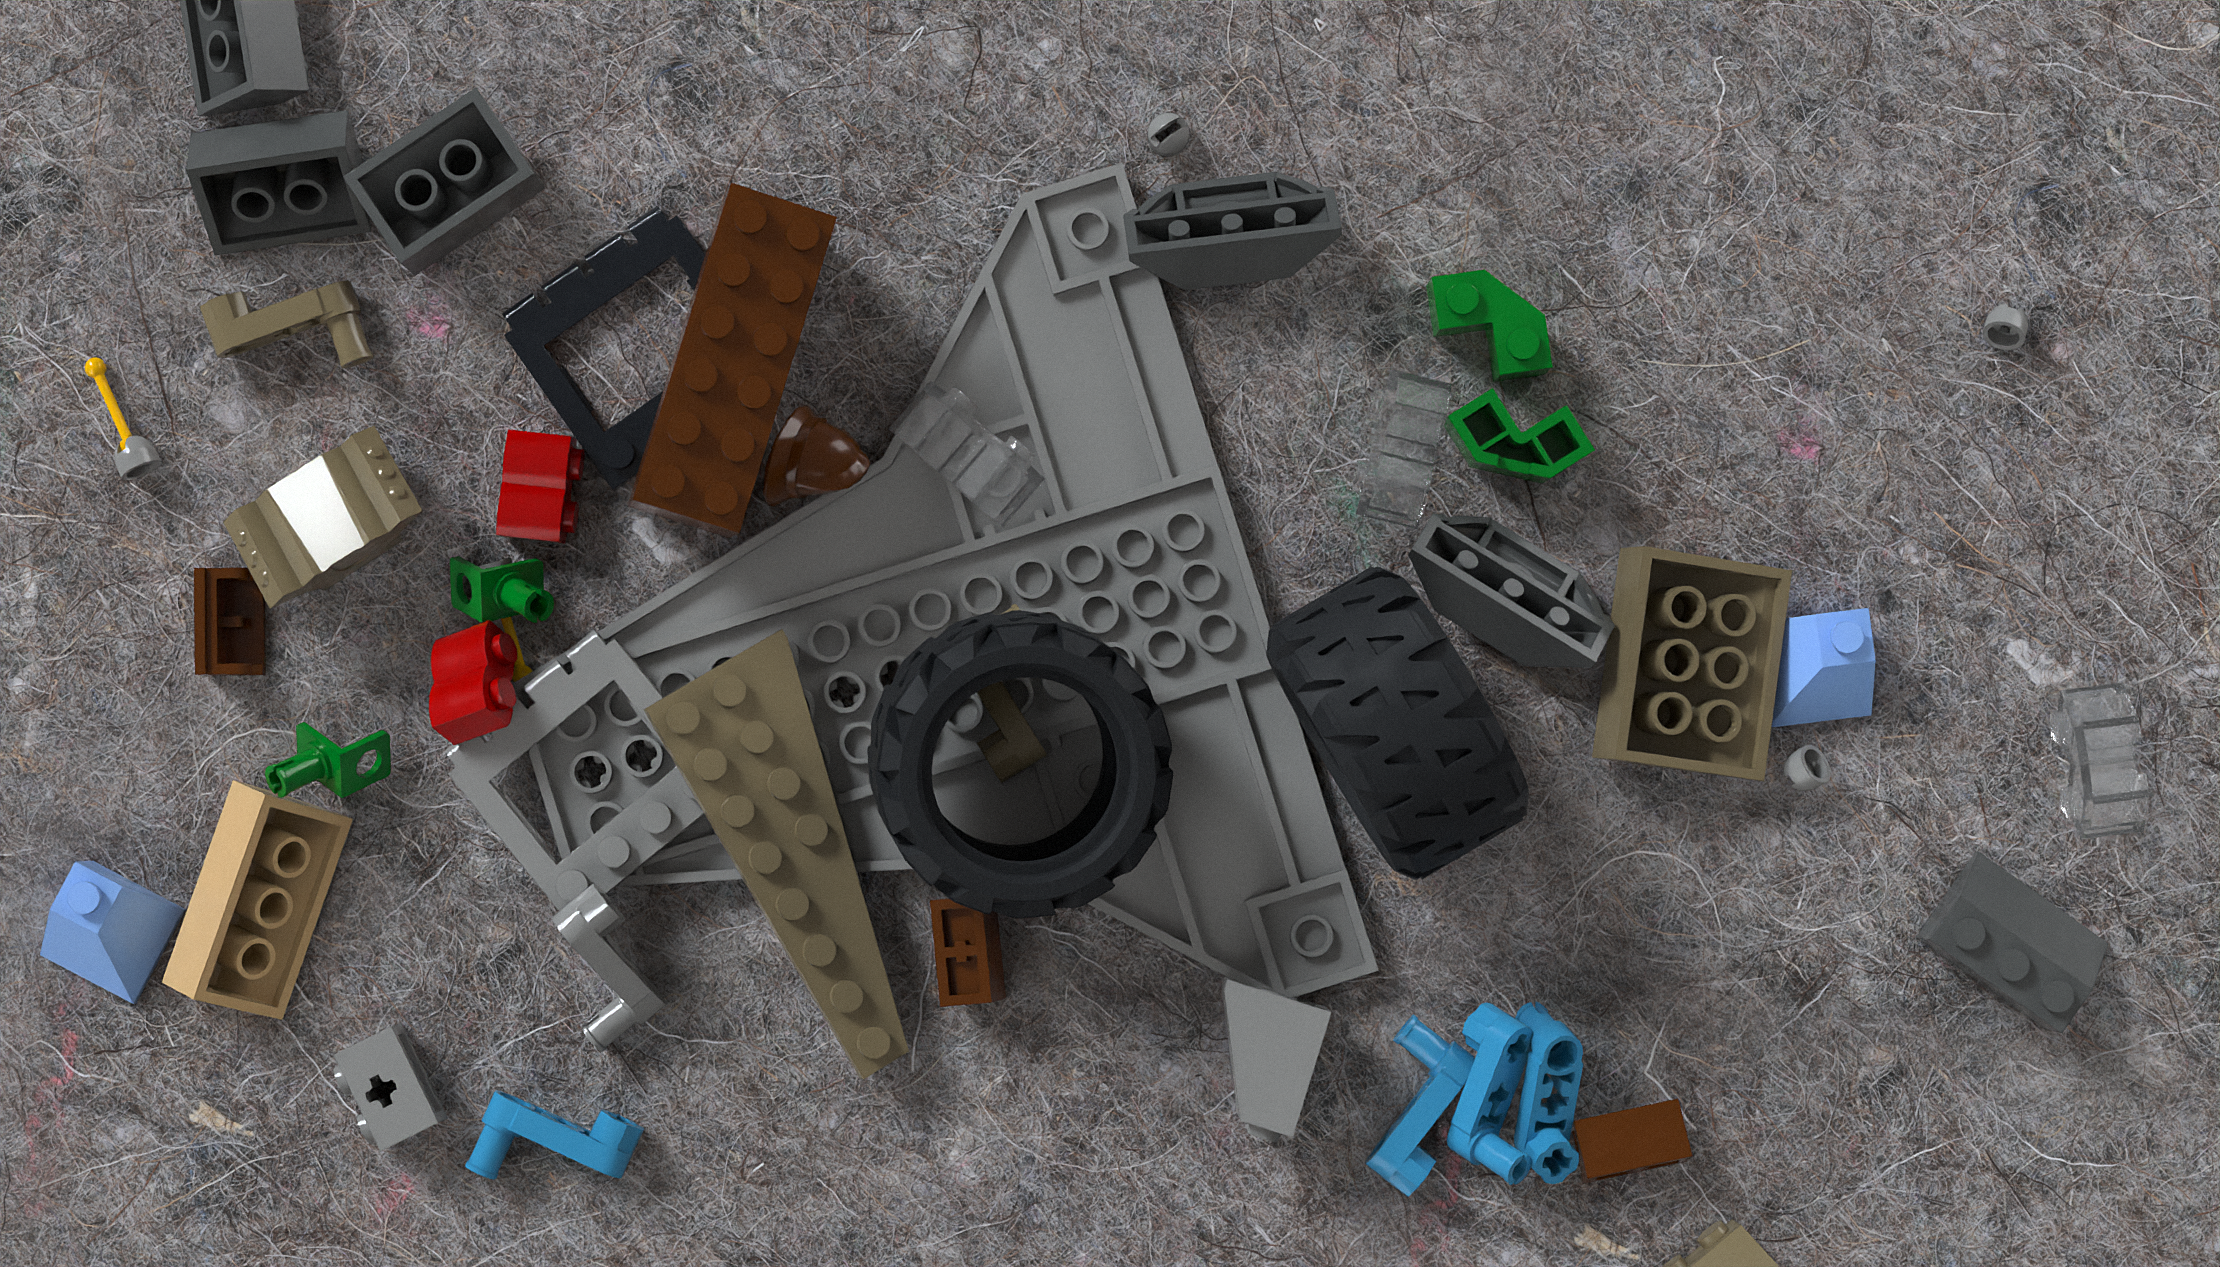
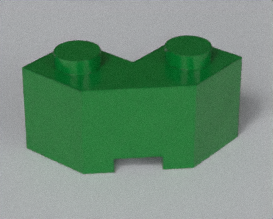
M1477 270L1431 277L1426 288L1433 337L1486 330L1493 382L1545 375L1553 367L1545 314L1489 272Z
M1493 388L1453 412L1442 422L1469 467L1540 484L1545 483L1595 451L1567 405L1521 433Z

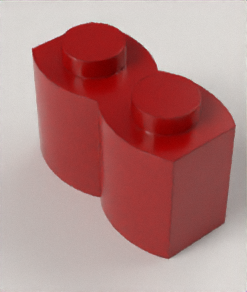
M508 429L503 458L496 535L565 544L567 533L576 532L579 504L578 502L571 501V489L573 480L581 481L585 461L584 449H577L576 438Z
M490 620L439 638L432 647L431 671L434 684L429 695L430 721L432 728L453 745L507 727L512 719L513 706L516 704V693L510 680L512 679L514 665L518 657L517 648L512 637L503 632Z

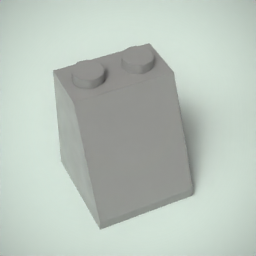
M1224 975L1221 989L1237 1114L1240 1121L1246 1123L1245 1128L1248 1129V1134L1277 1143L1280 1134L1293 1138L1332 1012L1325 1006L1297 997L1293 998L1265 988H1254Z

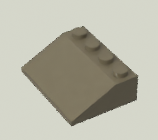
M1647 546L1620 548L1611 620L1615 627L1607 641L1592 758L1764 781L1792 570Z

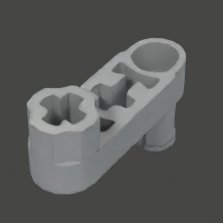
M593 883L552 917V921L569 944L615 991L617 996L616 999L589 1021L580 1025L588 1040L600 1052H603L609 1044L636 1022L640 1025L644 1024L666 1006L667 1003L655 985L608 935L625 919L609 896Z

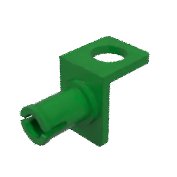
M460 556L450 558L451 604L457 610L481 623L517 615H523L527 620L537 623V618L542 622L551 615L554 608V599L550 592L544 590L543 562L539 559L534 558L482 569ZM464 575L468 578L471 585V600H468L463 589Z
M302 722L296 725L297 754L277 764H271L265 769V777L269 788L274 794L278 793L280 798L314 781L320 782L340 798H344L390 775V735L381 730L341 749L306 722ZM376 750L377 757L374 765L367 772L357 774V763L362 755L367 751Z

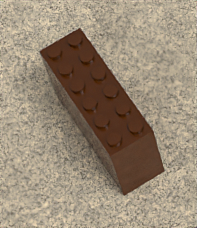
M735 183L730 184L719 209L627 507L727 538L740 533L834 229L836 216Z

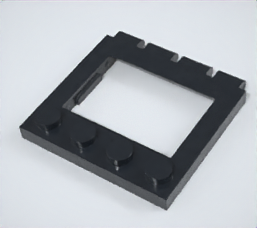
M658 206L627 226L638 241L635 245L629 248L620 233H617L584 256L595 271L593 274L586 278L575 262L542 285L541 288L551 301L547 306L543 308L536 296L531 293L502 313L512 328L511 331L504 335L613 491H616L637 476L663 391L604 432L601 424L592 415L591 412L594 409L567 370L557 365L552 354L544 345L673 256L676 258L678 265L683 268L690 278L687 280L693 291L695 290L705 254L678 215L668 221Z

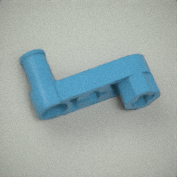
M1486 1002L1468 1016L1462 1033L1465 1036L1466 1044L1478 1052L1451 1120V1127L1447 1136V1146L1471 1164H1483L1502 1177L1508 1184L1512 1185L1514 1183L1516 1185L1527 1176L1532 1160L1527 1153L1521 1152L1500 1138L1499 1132L1527 1063L1528 1053L1532 1050L1531 1038L1534 1032L1530 1027L1497 1006Z
M1529 1002L1518 1010L1515 1019L1530 1027L1534 1033L1531 1038L1532 1050L1528 1053L1514 1133V1146L1531 1157V1168L1545 1183L1556 1184L1562 1182L1567 1175L1575 1171L1579 1163V1153L1569 1141L1583 1063L1581 1062L1583 1046L1567 1025L1552 1018L1544 1005L1536 1002L1534 1008L1533 1004ZM1553 1086L1557 1090L1555 1094H1551ZM1547 1098V1102L1543 1103L1541 1099Z
M1414 1014L1401 1027L1393 1041L1396 1044H1400L1430 1069L1428 1072L1430 1077L1377 1143L1365 1161L1368 1167L1406 1197H1409L1421 1185L1437 1160L1419 1146V1142L1466 1083L1476 1058L1457 1042L1452 1041L1449 1044L1432 1029L1419 1021L1418 1017Z
M495 1090L482 1117V1122L485 1123V1126L465 1167L476 1174L495 1180L514 1137L523 1136L603 1174L622 1178L644 1128L626 1117L601 1109L590 1131L530 1102Z

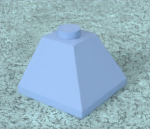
M1869 608L1786 618L1771 727L1871 716L1876 660Z
M75 861L49 910L40 955L128 1002L136 1004L186 909L95 861Z

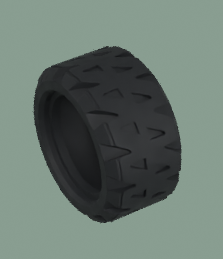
M1379 566L1375 568L1369 567L1272 625L1268 633L1266 650L1269 664L1334 781L1381 855L1395 872L1414 880L1419 878L1423 880L1523 821V817L1527 815L1529 789L1519 762L1491 708L1452 643L1422 599L1402 576Z
M1021 610L994 615L992 612L984 613L953 623L936 638L932 636L927 638L903 660L892 684L885 686L872 717L871 745H868L867 748L869 783L878 812L904 860L929 886L932 887L934 885L953 902L984 914L991 915V911L1017 919L1056 915L1055 909L1078 908L1084 906L1113 889L1116 885L1112 881L1137 867L1155 841L1157 834L1154 828L1168 810L1174 776L1173 770L1169 767L1172 742L1163 711L1155 703L1146 681L1126 659L1078 625L1059 620L1052 615ZM1042 678L1063 684L1083 696L1093 711L1100 729L1103 750L1102 768L1098 783L1089 802L1079 815L1055 834L1035 842L1019 845L985 842L964 833L954 826L941 813L932 783V764L935 747L941 731L954 711L979 690L1008 679Z

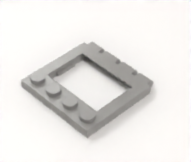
M595 629L565 652L566 656L577 668L574 672L569 674L558 660H555L524 686L526 692L535 702L531 707L528 708L516 694V704L513 706L512 719L507 727L490 732L494 737L488 742L483 736H479L457 745L452 744L444 751L456 766L448 775L559 911L593 883L608 894L704 815L703 810L676 766L558 863L543 845L545 842L543 837L513 800L508 802L491 781L613 680L630 699V706L661 744L664 745L643 710L664 698V696L617 639L614 638L607 644Z

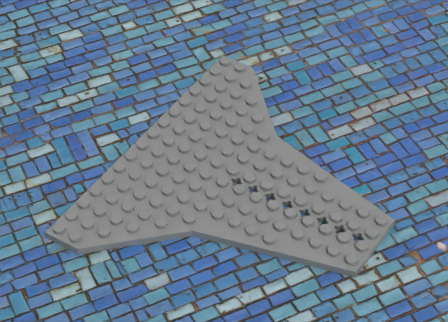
M1119 163L1021 194L882 459L869 466L866 475L861 481L848 489L821 495L598 631V634L607 644L614 638L617 639L665 697L778 630L783 629L789 641L805 699L808 700L810 705L809 713L856 872L913 869L904 860L880 817L869 783L867 748L868 745H871L872 717L886 686L882 684L881 676L888 673L887 664L897 661L898 666H900L903 660L927 638L931 636L933 638L938 637L955 622L989 612L999 615L1011 608L1015 603L1021 611L1052 615L1059 620L1084 628L1124 657L1148 684L1155 703L1163 711L1172 742L1169 767L1173 770L1174 775L1168 810L1154 828L1157 834L1155 841L1137 867L1131 872L1115 878L1112 881L1116 885L1113 889L1087 904L1211 969L1236 979L1239 983L1254 988H1265L1294 998L1379 970L1298 717L1282 690L1266 656L1270 626L1158 276L1129 261L1123 215L1132 209L1137 210L1123 163ZM565 652L512 684L515 693L528 708L535 702L526 692L524 686L555 660H558L569 674L577 669ZM841 677H846L849 684L858 683L860 687V693L854 696V705L845 708L842 701L833 702L830 692L838 688L837 680ZM1027 677L1002 681L1047 756L1002 784L977 745V742L999 729L977 693L970 696L954 711L940 733L932 764V783L935 798L941 813L954 826L974 838L1002 845H1019L1044 839L1072 822L1084 809L1095 791L1102 768L1103 750L1100 729L1093 711L1083 696L1063 684L1042 678ZM614 680L528 749L562 860L676 767L665 746L661 744L630 706V699ZM638 741H644L647 748L655 747L657 751V757L651 760L652 768L644 772L640 764L631 765L628 755L636 752L635 743ZM592 756L596 764L604 763L606 767V773L600 776L601 784L597 787H592L589 780L580 781L578 777V771L585 768L584 759ZM704 814L616 887L742 879Z

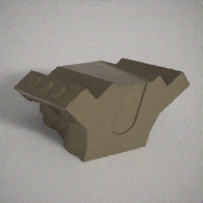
M375 426L351 435L340 447L319 455L266 489L255 501L235 509L223 523L271 609L308 591L327 590L403 541L399 533L420 515L423 510Z

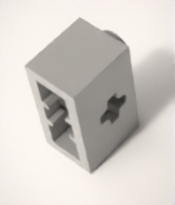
M402 1023L390 1026L333 1055L338 1066L333 1068L335 1079L346 1096L353 1095L361 1111V1114L357 1115L359 1128L369 1144L376 1142L380 1152L448 1118ZM393 1080L397 1089L390 1094V1097L380 1098L377 1095L376 1089L382 1085V1081L388 1082Z

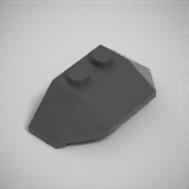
M1278 172L1171 184L1147 199L1137 210L1132 209L1123 215L1129 261L1184 290L1290 278L1342 236L1334 189L1325 186L1318 188L1305 180Z
M1432 514L1408 554L1434 611L1525 667L1592 668L1615 627L1610 617L1603 614L1598 599L1580 572L1492 518L1475 516L1446 517L1444 514Z

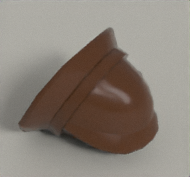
M802 405L796 408L788 417L774 440L765 467L763 496L768 505L775 506L791 498L806 499L808 495L835 493L848 489L861 481L866 475L870 461L867 454L861 450L858 443L846 430L827 423L826 418L815 416L808 405Z

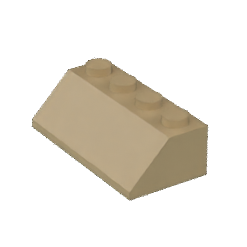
M233 780L162 983L193 1000L283 1020L353 819L289 796L280 798L278 793L274 794L271 790Z

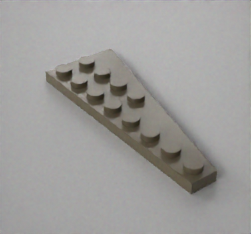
M783 629L643 710L860 1079L864 1080L909 1052L789 641Z

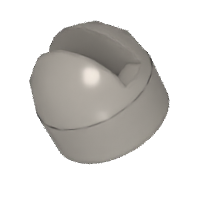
M1171 112L1159 114L1149 124L1147 132L1148 143L1151 149L1161 156L1172 157L1178 155L1188 144L1189 127L1186 121L1178 114ZM1176 122L1180 129L1160 143L1155 136Z
M2008 304L1996 306L1986 318L1982 332L1983 337L1987 343L1995 348L2002 350L2017 349L2025 341L2028 331V317L2020 307L2014 309L2008 307ZM2001 325H2005V326H2009V327H2011V328H2010V330H2009V329H2006V328H2002V327H2000V326H2001Z
M1805 745L1787 757L1783 767L1784 777L1790 776L1794 782L1790 785L1793 789L1803 792L1816 789L1828 782L1831 770L1826 757L1818 748L1813 745Z

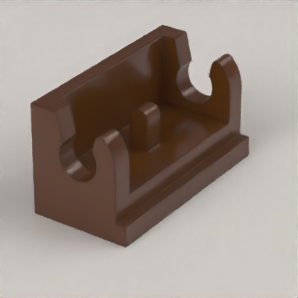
M194 568L195 675L207 677L266 675L265 599L248 568Z
M949 898L930 900L940 1007L992 1003L1005 999L998 913L991 911V915L984 914L957 904Z
M1678 1098L1573 1121L1574 1130L1572 1131L1575 1150L1579 1153V1167L1583 1184L1684 1163L1693 1156Z

